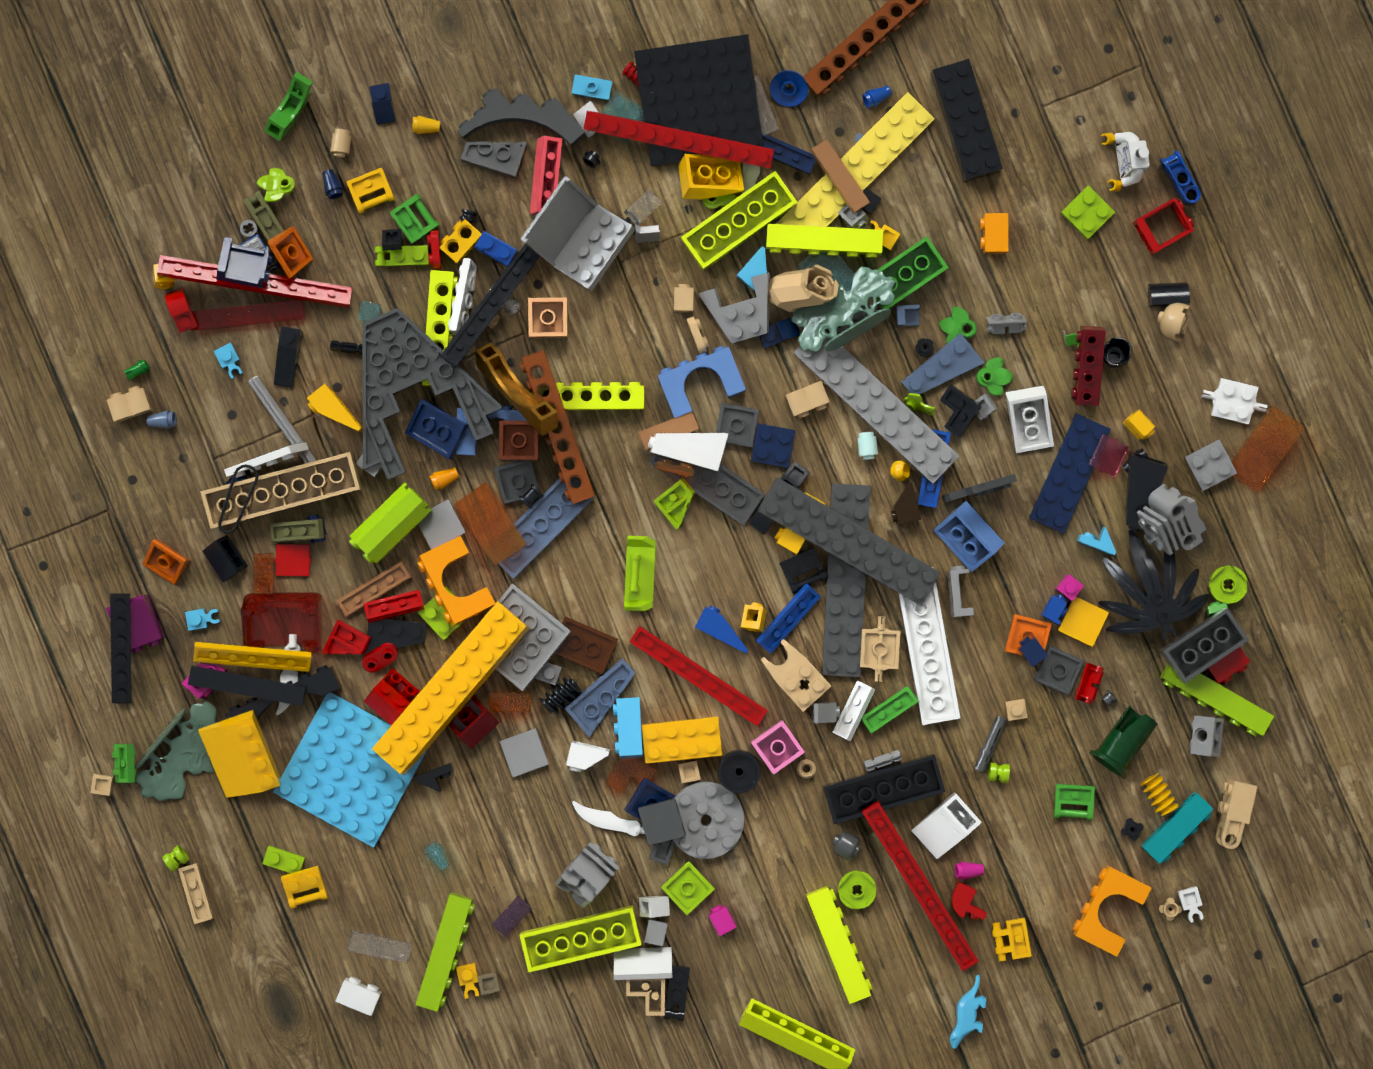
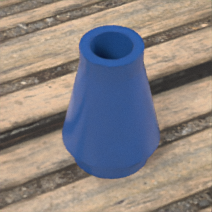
M887 85L867 90L862 95V99L867 108H875L892 96V92Z

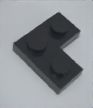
M953 384L949 385L940 399L941 402L954 410V413L944 427L958 438H961L982 406Z

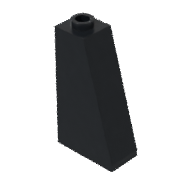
M1132 451L1129 453L1125 522L1129 529L1139 532V530H1144L1138 523L1139 517L1137 512L1140 510L1144 513L1143 507L1145 506L1150 508L1148 498L1155 489L1162 485L1168 465L1166 462Z

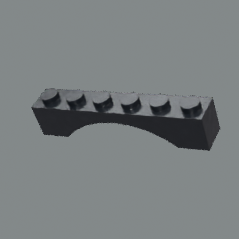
M327 665L317 668L316 674L310 676L309 673L298 677L300 681L294 683V685L306 687L305 693L320 696L342 687L334 667L328 668ZM253 697L247 700V705L240 707L238 704L229 708L230 712L225 714V716L229 719L253 710L258 721L263 712L275 701Z

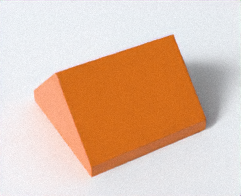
M294 226L268 240L269 247L288 278L294 276L313 259Z
M154 539L142 565L175 585L191 560L164 542Z

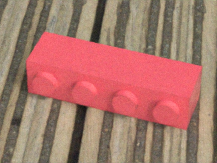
M542 136L537 139L530 215H537L557 188L562 138Z

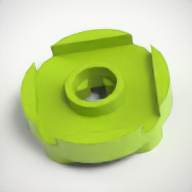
M1223 566L1217 568L1211 574L1208 588L1212 597L1218 602L1236 603L1245 596L1248 581L1241 569L1234 566ZM1225 580L1232 581V589L1224 588Z
M859 870L846 873L839 881V898L844 905L851 909L868 907L876 896V885L873 878L868 873ZM854 885H861L862 887L860 890L862 891V893H856L854 895L852 893L854 891L852 887Z

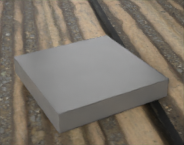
M536 728L500 741L512 777L549 764Z

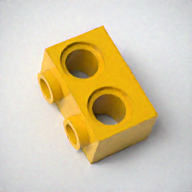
M465 219L463 222H457L453 227L454 232L450 236L446 235L440 242V249L457 265L475 247L482 235ZM463 230H471V236L463 238L461 236ZM453 243L459 245V249L455 253L449 252V246Z

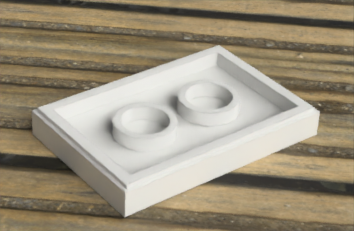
M671 947L629 948L614 952V980L672 978Z

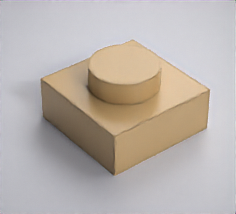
M1025 699L1005 702L1008 721L1028 718Z
M697 760L678 764L682 783L701 780Z
M93 774L90 793L111 796L114 776Z

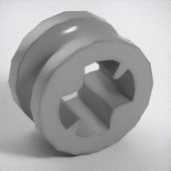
M245 220L240 225V232L245 237L252 238L257 235L258 226L252 220ZM252 224L254 231L246 234L245 226Z

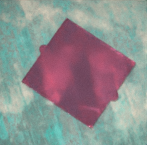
M1102 434L1089 465L1099 469L1100 473L1116 477L1129 447L1118 442L1116 438L1113 439Z

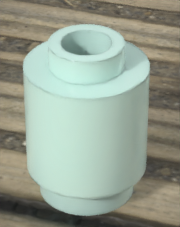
M874 432L858 433L859 457L863 456V460L875 459L874 455H878V448Z

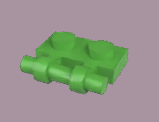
M113 744L114 752H112V758H114L115 769H113V775H115V782L134 783L136 769L134 767L135 750L133 744Z

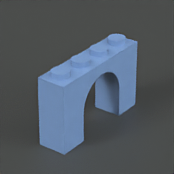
M720 346L713 349L714 353L710 355L703 353L696 356L695 361L689 363V360L678 363L679 367L675 369L668 367L660 371L661 374L658 375V379L674 418L692 411L684 390V383L687 376L694 370L705 368L714 371L719 376L728 398L746 391L729 347Z
M502 406L503 409L487 416L488 420L498 418L505 421H527L518 410H512V407ZM457 408V419L468 424L462 408ZM469 426L460 442L456 455L476 456L477 441Z

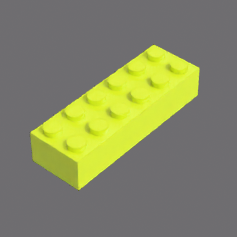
M774 171L682 236L681 241L704 271L764 229L767 224H771L796 206L797 201L777 172Z
M633 905L520 933L528 973L642 945Z

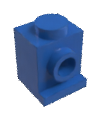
M1060 594L1057 596L1051 595L1041 616L1056 625H1060L1061 621L1058 619L1059 617L1063 618L1068 609L1065 607L1068 599Z

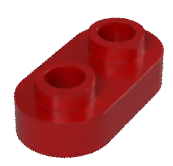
M439 230L431 231L430 235H427L428 246H431L432 254H429V265H433L434 269H441Z
M384 643L366 653L362 658L363 669L374 673L391 664L397 659V647L392 643ZM390 653L391 656L387 657L385 654Z

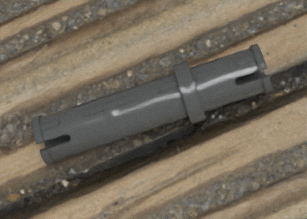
M996 715L985 744L979 750L980 755L974 769L985 773L1008 720Z

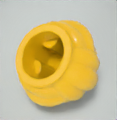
M895 461L890 468V474L897 481H905L910 476V467L904 461Z

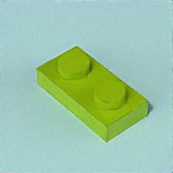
M269 845L262 864L288 873H294L302 870L306 857Z

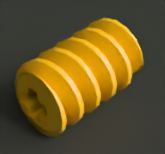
M1156 773L1143 780L1140 786H1147L1143 792L1151 793L1147 799H1154L1151 806H1158L1154 812H1161V816L1175 810L1179 805L1178 803H1172L1175 797L1169 796L1171 794L1170 789L1164 790L1167 787V783H1161L1164 777L1157 776L1159 773Z

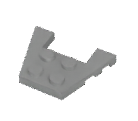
M769 272L751 277L757 296L755 298L722 307L717 288L699 293L700 298L731 343L769 333Z

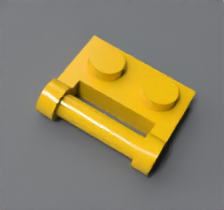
M382 167L346 181L359 214L386 201L391 202L395 200ZM385 189L386 194L361 203V197Z
M319 866L281 876L290 909L315 900L328 899V893ZM319 888V892L298 898L294 897L296 893Z

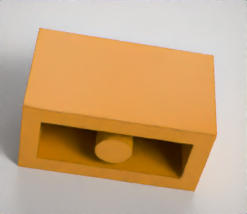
M985 213L983 218H980V230H983V237L980 238V249H983V254H1007L1008 213Z

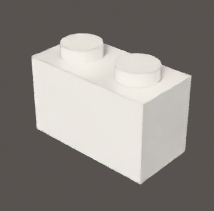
M351 976L349 979L346 977L336 1002L372 1016L382 992L378 991L379 988L375 985L368 984L366 986L361 984V980Z

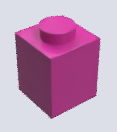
M1066 574L1055 587V590L1067 598L1068 601H1073L1084 585L1070 574Z
M719 904L710 909L709 917L719 936L737 927L726 905L721 906Z

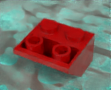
M392 668L371 690L363 702L392 725L420 691Z

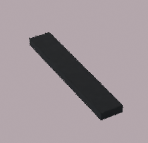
M193 665L191 666L188 685L298 706H303L306 691L304 686Z

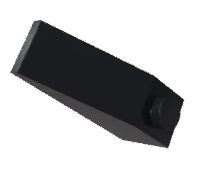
M281 326L274 385L293 388L303 331L300 329Z

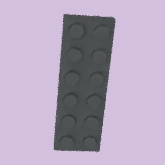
M653 454L648 461L676 481L684 478L697 495L743 526L765 495L722 464L719 465L718 471H713L657 454Z

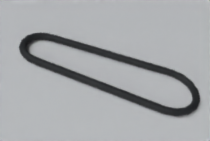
M241 465L233 474L218 522L219 529L223 533L230 534L236 530L258 482V473L251 465ZM241 468H250L255 473V481L234 528L230 531H225L221 526V522L236 474Z

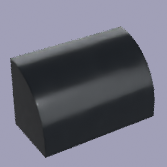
M1187 282L1148 284L1149 307L1169 306L1173 303L1190 304Z
M228 535L215 540L202 551L223 583L248 567Z

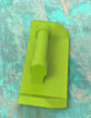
M627 536L624 610L646 611L653 608L656 541L648 536Z

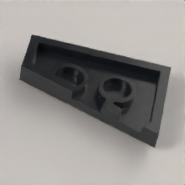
M394 619L368 623L367 635L372 638L365 654L384 643H392L397 648L424 643L427 623Z

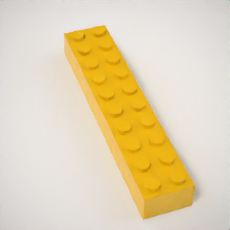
M497 601L375 744L372 750L399 774L406 775L528 632L530 627L502 603Z

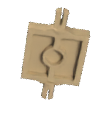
M878 616L877 628L862 629L860 667L875 670L874 681L878 682V674L879 682H882L883 670L899 668L900 631L885 628L886 617L882 616V624L881 616Z

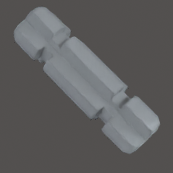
M899 750L891 752L892 754L890 755L887 753L875 757L874 760L869 759L865 761L866 770L870 772L875 770L876 767L879 769L892 764L893 761L895 763L901 761L902 757Z

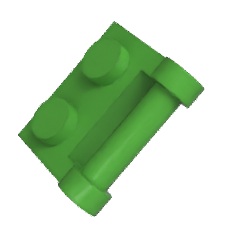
M419 194L414 195L390 212L412 245L440 226L439 222L433 219L422 203V198ZM410 206H416L428 223V226L423 228L409 208Z
M1056 784L1053 818L1073 817L1086 818V820L1092 821L1095 786ZM1061 804L1087 805L1086 811L1061 809Z

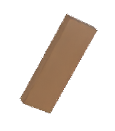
M691 411L638 433L646 451L650 449L648 448L649 439L651 436L654 437V434L691 433L699 430V427Z

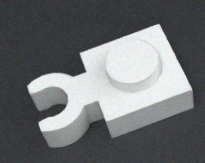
M1197 886L1177 891L1182 909L1184 911L1189 909L1188 920L1192 923V916L1195 913L1202 920L1203 914L1197 908L1202 906Z

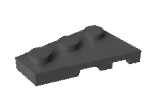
M510 141L503 143L466 142L461 162L516 179L527 141H520V143H510Z

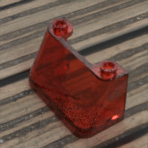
M315 592L250 593L244 597L241 607L243 646L264 648L265 644H288L289 634H297V644H303L305 650L308 652L321 651V594Z

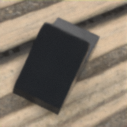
M451 762L415 776L414 779L416 782L441 792L437 777L440 776V779L450 776V771H453L454 767Z

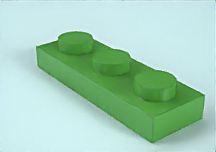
M908 685L862 716V721L872 734L915 705L919 700Z

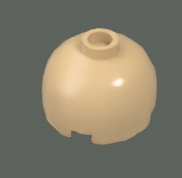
M1173 303L1167 306L1164 312L1160 311L1157 322L1160 323V330L1166 338L1181 342L1182 339L1179 336L1186 332L1191 315L1187 313V310L1191 309V305Z

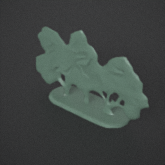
M861 266L853 276L851 290L845 291L843 285H839L837 297L834 300L822 305L801 307L792 312L791 321L799 327H804L798 338L802 350L806 351L809 349L810 351L817 352L826 338L832 339L826 343L825 351L836 350L883 322L890 316L891 310L881 309L876 312L874 311L878 304L889 305L893 302L895 296L892 288L895 281L891 277H885L882 271L871 270L868 267ZM870 297H873V305H870L871 309H869L867 302ZM877 297L880 298L879 302H876ZM859 311L867 313L868 316L856 324L853 323L852 317L855 313ZM839 326H850V328L837 335V328ZM825 329H828L830 333L827 334L825 332Z
M205 701L203 704H193L190 708V719L186 722L180 721L185 713V708H183L139 759L135 768H139L147 759L151 760L150 769L140 771L136 775V782L142 787L141 796L146 798L155 797L158 801L169 798L173 800L181 799L186 787L183 778L185 771H189L193 775L201 774L202 771L207 773L215 772L198 731L200 728L216 723L217 709L208 701ZM178 725L182 734L173 740L167 738L166 736ZM191 725L193 729L190 730L186 726ZM164 741L170 746L171 750L165 757H157L154 751ZM164 759L166 762L162 763L160 760ZM156 762L161 765L162 771L159 774L155 770ZM151 770H152L153 773H154L153 776H151V775L149 774Z

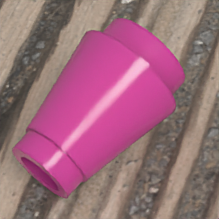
M960 861L958 864H955V877L963 881L984 875L983 864Z

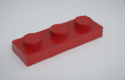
M420 590L363 603L368 623L424 609Z

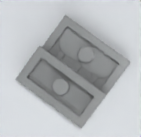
M449 499L433 507V511L418 524L431 550L466 533Z

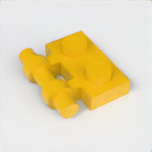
M1025 918L1006 920L1005 929H1001L1000 922L992 923V936L995 937L996 942L995 953L998 954L999 961H1005V953L1011 952L1013 960L1032 956ZM1008 935L1009 946H1004L1002 936Z

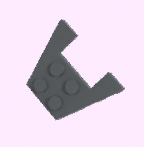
M1012 474L942 495L943 502L975 494V497L1010 488L1011 483L1017 481L1016 475Z

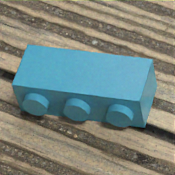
M640 698L616 699L617 704H613V715L617 716L618 723H614V734L618 735L619 742H615V753L619 754L620 759L642 758Z

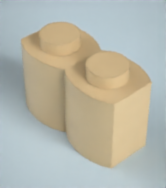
M821 381L785 395L793 416H798L799 419L810 415L808 412L810 410L816 409L818 412L827 408L826 404L830 403Z
M135 386L128 389L129 392L126 394L118 392L110 395L111 398L107 400L115 423L153 411L144 388Z

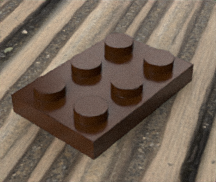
M565 616L562 624L572 632L554 654L603 674L618 639Z

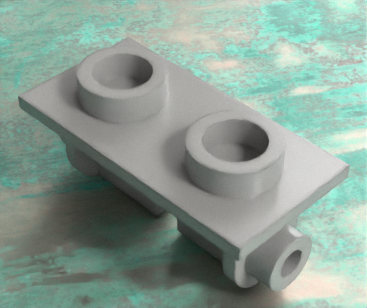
M1012 313L1010 316L993 314L991 317H986L989 324L987 325V333L1005 334V327H1008V333H1022V331H1026L1027 320L1025 315L1021 313Z

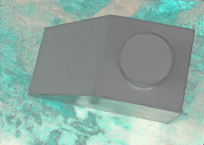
M814 702L812 704L813 723L837 722L836 718H840V706H836V702Z

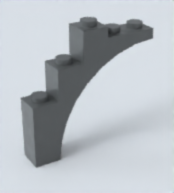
M497 88L494 90L489 89L483 94L482 103L485 107L477 109L473 113L474 117L469 121L465 120L462 122L458 130L459 135L466 139L474 132L489 125L520 121L549 129L560 136L571 147L586 135L582 127L555 97L552 100L550 98L541 105L543 108L540 110L526 92L523 95L518 94L512 100L513 103L510 104Z

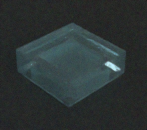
M362 301L358 320L367 322L378 317L381 305Z

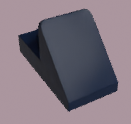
M389 83L370 86L372 107L377 125L396 122Z
M789 318L770 325L769 333L759 336L765 349L800 336L797 325Z

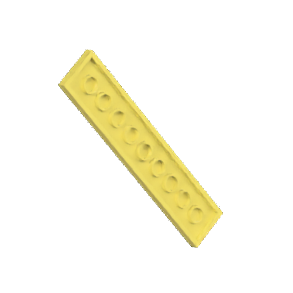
M907 92L841 158L861 190L864 191L935 118ZM825 174L797 202V205L791 208L776 224L828 227L839 216L838 212L847 204Z

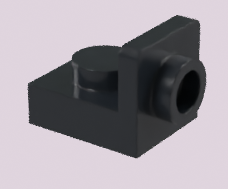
M401 229L382 230L383 251L402 249L403 236Z

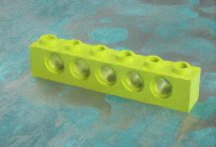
M431 270L426 335L436 344H443L445 350L454 338V335L449 330L448 322L452 318V303L456 298L454 296V288H456L458 283V277H455L454 272ZM443 286L447 287L448 294L440 296L438 294L439 289ZM441 305L447 307V312L444 315L437 314V308ZM440 324L445 326L443 334L435 332L436 327ZM429 380L423 381L422 386L431 387Z
M573 382L571 386H564V383H556L561 399L566 391H570L573 394V398L570 401L562 399L565 410H644V386H640V382H629V386H621V382H610V386H602L601 382H591L590 386H583L581 382ZM544 385L539 388V394L542 397L545 392L549 391V388ZM585 391L591 392V400L583 401L581 399L582 393ZM609 391L611 399L609 401L601 400L600 395L602 392ZM622 391H628L631 394L628 401L620 399L619 396Z

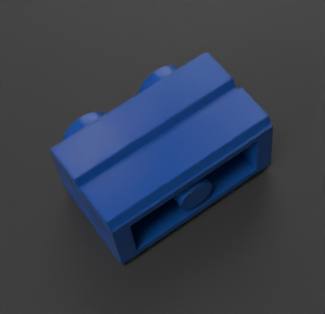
M483 231L475 245L477 251L505 267H508L518 254L517 249L486 231Z

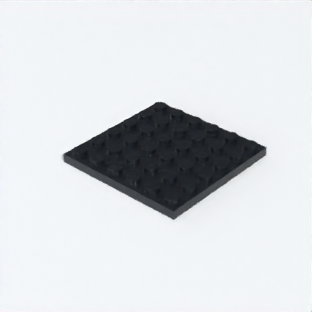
M749 34L634 51L644 122L764 147ZM648 143L651 166L677 163L682 160L684 154H698Z

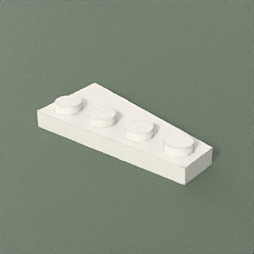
M463 258V263L459 268L460 278L459 283L456 284V298L452 303V318L448 322L449 330L454 336L469 318V309L473 308V298L470 293L475 289L477 265L468 258Z
M306 442L290 445L224 469L226 477L232 476L241 465H251L258 471L262 469V465L266 464L268 467L277 464V460L291 459L294 457V454L308 450ZM247 467L241 468L237 472L236 478L246 475L245 471H254Z

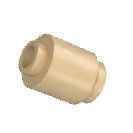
M335 129V133L332 134L330 152L334 153V157L345 158V155L350 154L352 136H350L349 130Z

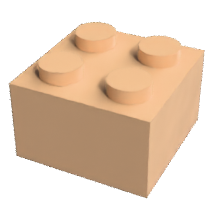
M528 298L530 339L568 338L567 298Z

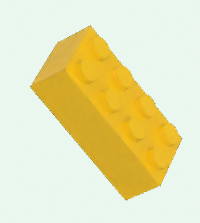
M718 716L641 725L645 764L722 756Z

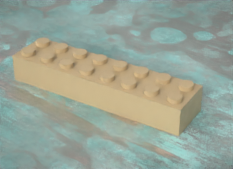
M348 452L258 476V482L240 521L362 489L353 453ZM255 477L233 484L221 526L236 523L253 486ZM230 484L201 491L210 529L219 527L218 522Z

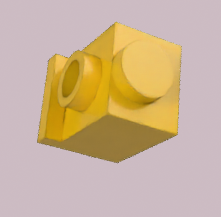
M154 264V288L166 290L174 287L175 279L157 276L158 264Z
M751 603V605H745L741 627L744 630L763 633L767 610L762 604ZM758 615L757 621H754V616Z

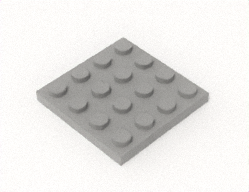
M512 583L498 602L508 608L530 629L499 664L496 670L524 692L572 631Z

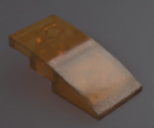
M1271 406L1231 461L1237 471V474L1233 476L1258 492L1296 441L1304 426L1276 407Z
M486 482L454 504L495 566L527 545Z

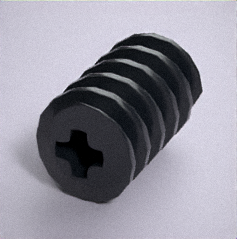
M570 675L569 680L565 677L562 678L563 685L559 682L556 683L557 690L551 687L552 695L547 692L545 693L546 700L541 697L539 698L540 702L551 714L552 712L555 714L559 713L557 707L564 709L563 702L570 704L569 697L576 699L575 692L582 694L581 688Z

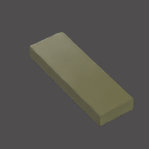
M322 519L270 523L271 542L324 538Z

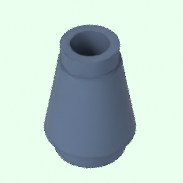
M167 410L147 416L148 427L172 429V427L177 425L176 413Z

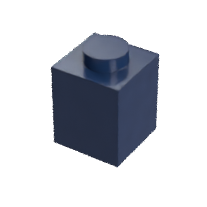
M1027 636L1019 642L1020 646L1017 649L1030 667H1034L1048 657V654L1035 637L1030 638Z

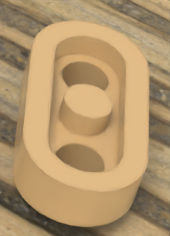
M694 316L687 318L688 326L699 353L707 352L706 348L709 347L706 336L702 337L699 331L702 329L699 318L695 319Z

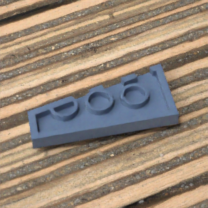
M959 333L902 380L901 383L909 393L922 394L985 362L964 336Z
M621 658L586 688L582 694H579L576 699H573L570 704L565 706V710L589 737L604 718L609 708L612 707L619 694L622 693L635 674L634 670Z

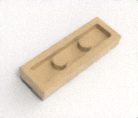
M198 863L179 868V874L194 924L213 919L214 916Z

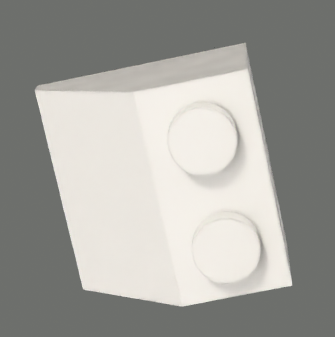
M572 741L566 765L570 766V770L581 772L582 769L585 770L608 756L610 749Z

